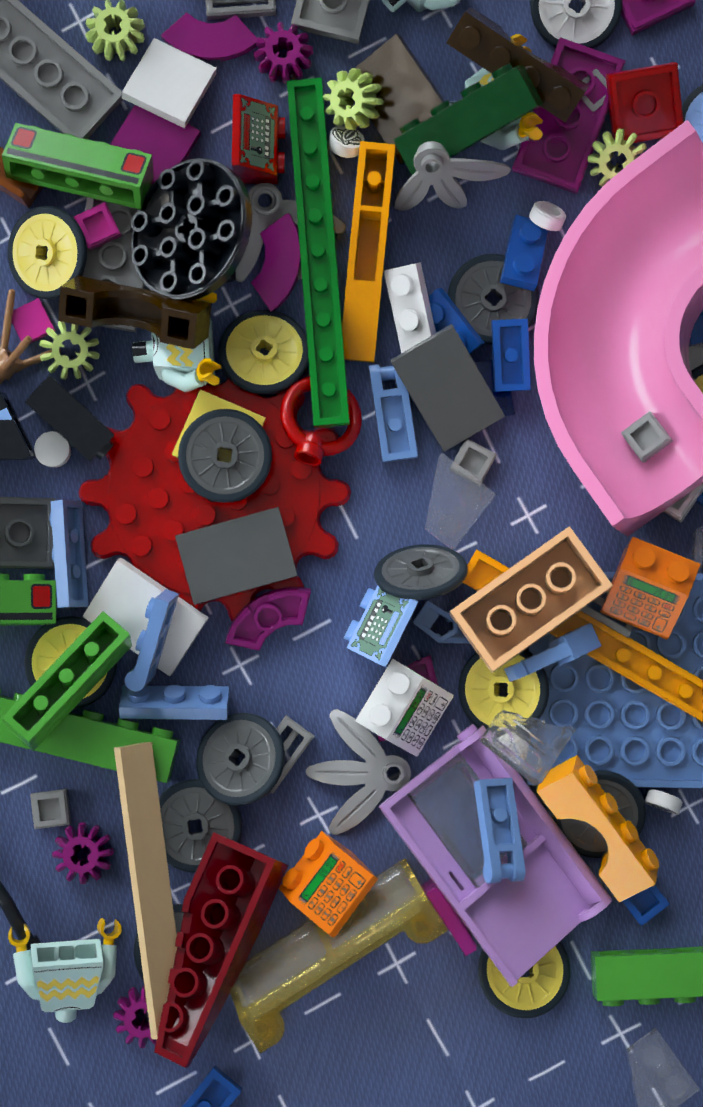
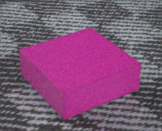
M106 202L74 216V219L83 231L86 245L90 251L122 236Z
M39 298L13 310L12 324L21 341L26 336H31V344L47 336L46 329L48 327L56 331Z

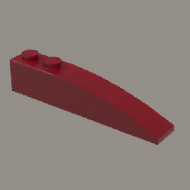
M213 832L183 901L182 912H184L181 930L177 932L175 942L177 951L174 966L170 968L168 978L170 987L167 1002L163 1004L155 1053L185 1068L190 1066L245 965L289 866L288 864Z

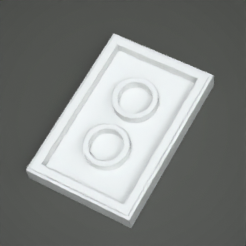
M119 558L82 617L92 623L104 611L130 634L132 642L130 650L139 655L140 651H137L135 648L142 630L146 631L149 619L145 618L148 603L152 597L156 598L167 588L123 558ZM178 597L158 664V669L168 676L174 673L209 619L208 616L180 597Z

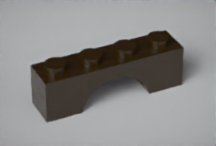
M472 7L464 12L446 42L490 73L511 63L513 68L524 65L543 102L541 107L563 122L567 121L589 85L561 66L551 64L523 48L509 37L501 26Z
M76 276L60 286L58 321L90 328L103 325L138 327L156 334L161 343L195 349L209 337L212 303L199 300H178L156 291Z

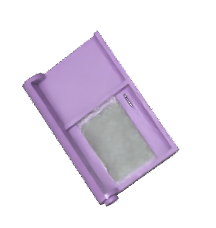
M471 724L456 736L460 742L384 801L379 808L508 984L514 987L522 975L578 924L591 919L604 910L612 902V898L484 725L476 728L474 724ZM512 778L525 863V878L523 881L510 882L506 878L501 879L499 883H486L483 876L485 862L474 782L481 779ZM507 853L500 854L501 864H507Z

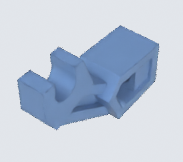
M429 601L425 603L412 624L437 643L470 644L450 614ZM439 615L445 618L447 623H452V630H448L442 636L430 630Z
M589 623L548 643L550 648L527 657L504 670L511 682L555 662L559 666L602 645L592 624Z

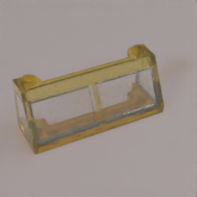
M405 857L376 876L378 878L377 882L335 938L328 935L310 919L245 962L230 993L240 1023L260 1054L280 1041L284 1034L285 1024L279 1013L280 1011L403 930L412 941L421 944L429 943L448 931L446 924L425 893L422 882Z

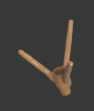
M9 289L0 345V385L5 379L9 380L14 373H18L31 365L41 362L40 355L52 352V350H48L21 360L19 357L32 341L31 336H26L13 352L8 349L14 309V289Z

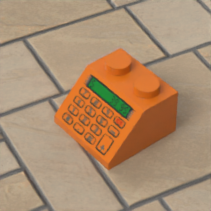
M632 536L624 549L612 580L613 586L606 595L600 613L668 640L690 594L700 563Z
M321 831L315 839L308 843L304 855L295 867L287 871L279 889L291 904L328 935L335 938L377 882L378 878L351 850Z

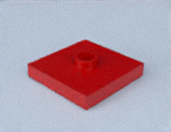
M671 62L605 74L614 141L616 140L618 129H624V140L626 141L632 133H636L638 136L634 143L664 138L683 124L678 63Z

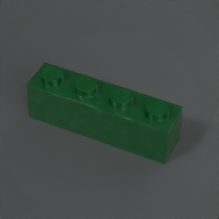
M511 63L499 68L491 74L494 79L483 87L480 82H477L461 91L460 93L463 98L451 105L449 100L432 108L430 110L432 117L421 123L416 118L399 128L402 135L396 137L393 141L411 175L417 171L414 167V156L419 146L423 143L434 141L442 144L449 153L450 158L542 106L543 102L524 65L513 68Z

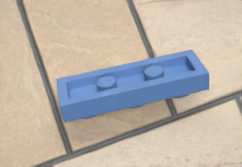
M51 501L49 520L53 533L52 560L55 566L57 608L88 607L82 501Z
M123 685L119 704L120 719L227 720L230 699L229 686L146 685L140 691H131L126 685Z

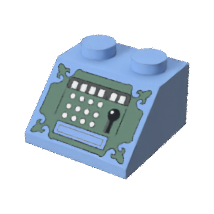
M377 586L376 590L368 588L359 606L365 609V612L360 622L352 620L344 636V639L350 641L347 648L386 667L418 601L394 597L381 590L379 586Z

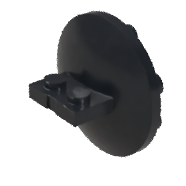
M198 158L181 162L161 172L159 178L146 193L142 210L138 209L131 220V227L133 229L131 259L143 283L151 291H156L170 298L193 301L211 294L224 283L236 280V268L246 251L251 234L252 207L243 181L233 170L217 161Z

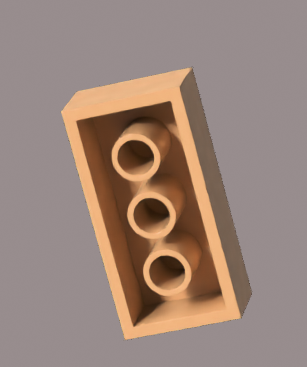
M569 526L452 609L450 616L490 672L493 673L603 595L613 585Z

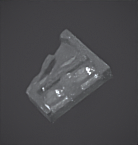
M441 453L438 457L425 530L451 550H454L496 496V493L444 453Z
M502 710L493 719L479 741L537 786L542 783L576 729L568 725L559 727L547 724L543 719L535 717L524 718L518 713Z
M656 1028L627 1048L637 1107H678L700 1090Z

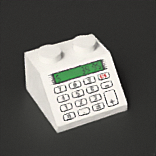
M392 659L355 721L417 757L454 695Z

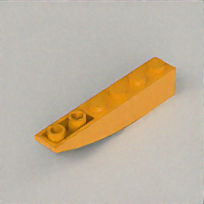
M360 141L342 322L345 360L370 363L375 361L395 161V144Z

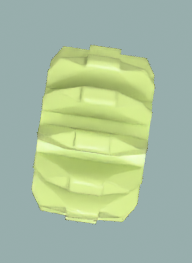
M106 0L104 4L106 9L103 11L94 6L92 11L96 18L86 19L87 28L90 30L85 34L87 41L93 43L92 49L94 53L98 55L104 52L105 59L109 62L113 59L115 53L118 54L121 61L126 60L124 52L127 50L137 55L138 49L135 43H144L145 40L144 34L140 32L145 28L143 19L137 18V9L134 6L126 9L125 1L122 0L117 3L116 7L112 6L110 0ZM113 27H116L117 30H119V27L121 28V32L115 34L114 31L110 34L109 30Z
M351 68L349 73L339 71L337 73V81L330 80L327 82L332 92L331 94H324L322 98L330 101L331 105L324 112L328 115L335 114L333 121L335 125L342 126L345 124L347 130H356L357 126L360 128L370 126L369 118L377 119L380 116L375 109V105H382L384 103L383 99L376 98V93L382 87L380 84H372L373 75L371 73L362 74L360 69Z
M618 129L616 140L614 141L611 133L606 131L602 135L605 144L600 141H594L592 147L599 154H590L588 162L599 163L598 166L590 171L591 176H596L602 172L604 176L599 182L600 186L603 187L609 179H612L628 164L638 158L637 154L642 153L647 148L645 143L639 144L636 147L632 145L637 139L638 135L636 133H632L626 141L624 140V129ZM615 151L618 152V156L623 153L626 157L622 168H618V163L613 166L610 162Z
M58 321L61 334L57 335L50 327L46 329V333L54 341L52 343L40 340L39 345L44 348H52V352L40 355L41 361H47L51 358L55 359L48 367L50 373H53L61 365L63 366L61 379L67 378L68 368H73L75 378L80 379L79 365L82 364L89 372L93 370V366L85 359L86 357L99 359L100 354L88 351V347L99 344L97 338L88 341L84 340L92 330L90 327H85L80 334H77L79 325L71 324V332H67L65 323ZM70 339L72 344H79L80 351L75 352L76 358L69 359L67 355H60L59 348H64L63 341Z

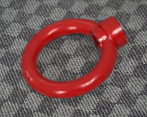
M310 377L297 381L286 391L281 402L280 418L285 433L297 446L294 453L296 460L306 465L318 466L321 464L323 456L339 454L354 444L361 430L362 414L357 399L348 388L350 425H347L341 437L330 442H324L322 438L313 434L305 435L295 420L294 408L297 400L304 393L311 391Z

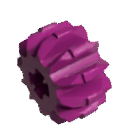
M279 22L277 24L278 31L274 32L266 26L264 29L266 38L257 37L255 42L259 49L253 54L254 60L260 62L258 70L261 74L269 72V80L272 83L280 75L283 78V83L287 85V81H290L289 75L293 74L295 78L301 80L303 77L301 68L310 69L311 60L308 57L313 55V47L307 44L309 37L306 32L297 35L298 26L295 23L286 31L284 24ZM281 49H287V57L280 58Z
M86 822L79 823L78 833L72 826H68L65 828L67 838L58 836L55 839L56 844L64 849L53 851L52 857L63 858V862L56 866L58 872L66 867L70 869L66 880L72 881L76 874L79 873L80 883L86 884L89 874L97 881L102 877L99 868L104 870L110 869L112 864L103 857L112 856L114 849L103 848V844L111 839L109 834L104 835L100 839L96 837L100 832L101 827L99 825H95L90 833H88ZM78 844H82V849L86 846L90 849L91 853L87 856L88 862L85 861V857L81 860L77 857L76 853L80 850Z
M145 986L142 987L141 995L135 987H131L128 990L129 999L121 996L117 1001V1004L122 1009L116 1010L113 1013V1018L124 1022L116 1027V1032H129L125 1040L127 1044L132 1043L135 1037L139 1038V1048H145L148 1038L156 1045V1040L151 1039L149 1021L145 1023V1019L141 1022L137 1018L141 1011L140 1009H144V1014L148 1010Z

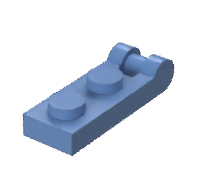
M379 364L369 365L382 462L418 458L408 390L393 366L380 367ZM395 379V389L383 390L382 381Z
M165 589L156 598L152 597L148 603L145 618H148L149 622L146 631L142 630L135 648L137 651H140L137 663L125 676V684L131 691L142 690L156 674L179 593Z
M512 778L477 780L474 782V790L485 862L483 866L485 882L499 883L501 879L506 878L510 882L523 881L526 871ZM507 853V864H501L500 854Z

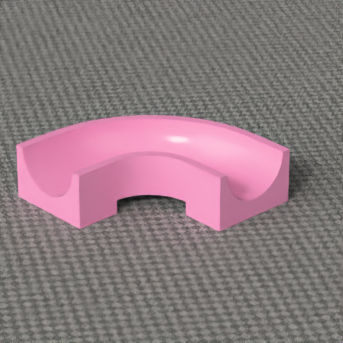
M688 120L628 164L609 180L586 204L568 229L553 257L544 280L537 307L534 331V366L538 393L545 418L558 447L570 467L610 524L627 537L703 484V393L695 383L689 364L691 333L696 320L703 311V143ZM651 411L673 442L643 463L621 432Z

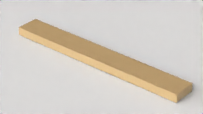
M142 742L115 747L114 753L151 1039L157 1040L163 1004L167 1002L170 983H168L170 968L174 966L177 951L175 946L177 934L152 742Z

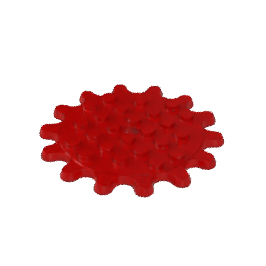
M227 378L226 381L216 386L207 383L190 392H183L175 388L170 395L164 397L153 394L145 385L135 384L127 390L126 401L133 411V422L124 430H115L107 427L114 434L110 439L114 446L105 455L110 463L108 473L100 479H91L83 482L79 488V497L86 505L104 508L109 515L107 528L94 536L91 541L90 548L94 556L100 559H107L115 555L126 556L134 567L168 590L179 593L178 597L200 612L208 602L217 601L222 603L228 611L230 620L233 622L238 613L249 602L254 600L257 593L261 590H275L286 587L304 588L303 582L297 576L194 605L175 535L279 507L297 569L299 560L304 556L313 555L322 559H330L336 555L339 548L336 537L322 528L320 517L326 508L341 506L347 503L351 496V490L349 485L343 480L327 478L322 473L320 465L310 466L295 459L294 453L297 446L285 433L280 418L281 402L288 389L278 392L274 396L266 397L261 394L245 391ZM200 389L266 417L263 428L269 437L272 447L271 468L261 487L242 500L228 503L210 502L200 496L187 484L181 473L178 458L172 456ZM303 394L297 400L294 408L295 420L301 431L305 435H316L322 438L324 442L338 439L337 432L331 427L309 431L299 425L297 414L305 401V394Z

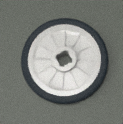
M531 0L533 23L541 37L555 48L560 37L592 49L601 45L614 32L622 11V0H580L584 3V6L579 13L569 8L568 5L572 0Z

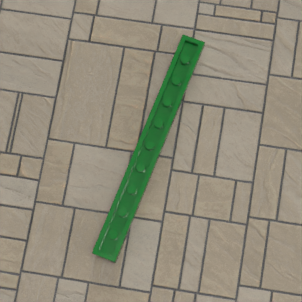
M322 77L287 81L313 424L315 428L350 425L326 116L324 112L325 104L324 98H322L324 96Z

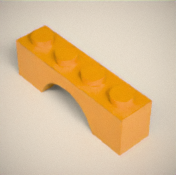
M578 755L541 774L536 792L556 819L584 821L595 827L604 837L608 850L602 857L599 876L618 902L656 885L659 868L657 856L652 849H646L640 841L634 824L623 818L618 811V805L614 797L610 793L604 792L598 784L594 770L589 765H584Z

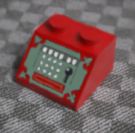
M233 94L232 169L244 184H278V173H285V152H279V139H285L286 118L279 117L278 105L241 94Z

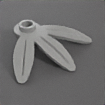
M434 141L425 142L419 146L414 156V167L417 171L400 189L394 208L399 211H406L415 207L424 199L430 185H433L437 196L446 205L456 209L464 208L467 206V198L462 186L454 177L468 181H488L506 176L511 169L506 164L494 161L450 158L449 153L442 144Z
M259 183L248 193L253 213L252 227L246 251L236 268V281L242 282L247 278L259 257L263 245L260 232L287 213L291 214L296 225H298L296 201L282 200L279 189L273 184ZM263 193L271 198L270 205L265 208L261 207L258 203V198ZM334 216L335 234L344 233L346 230L345 223ZM300 266V271H299V275H298L299 278H298V279H302L301 266Z
M334 709L330 713V719L338 734L355 753L366 761H326L309 766L306 769V775L309 778L322 783L341 786L365 784L364 787L343 804L333 818L329 831L333 835H338L363 821L378 805L386 790L398 791L410 780L411 770L407 761L402 757L396 755L386 756L375 737L366 727L357 723L355 718L345 712ZM390 767H397L400 771V775L396 780H390L387 777V770Z

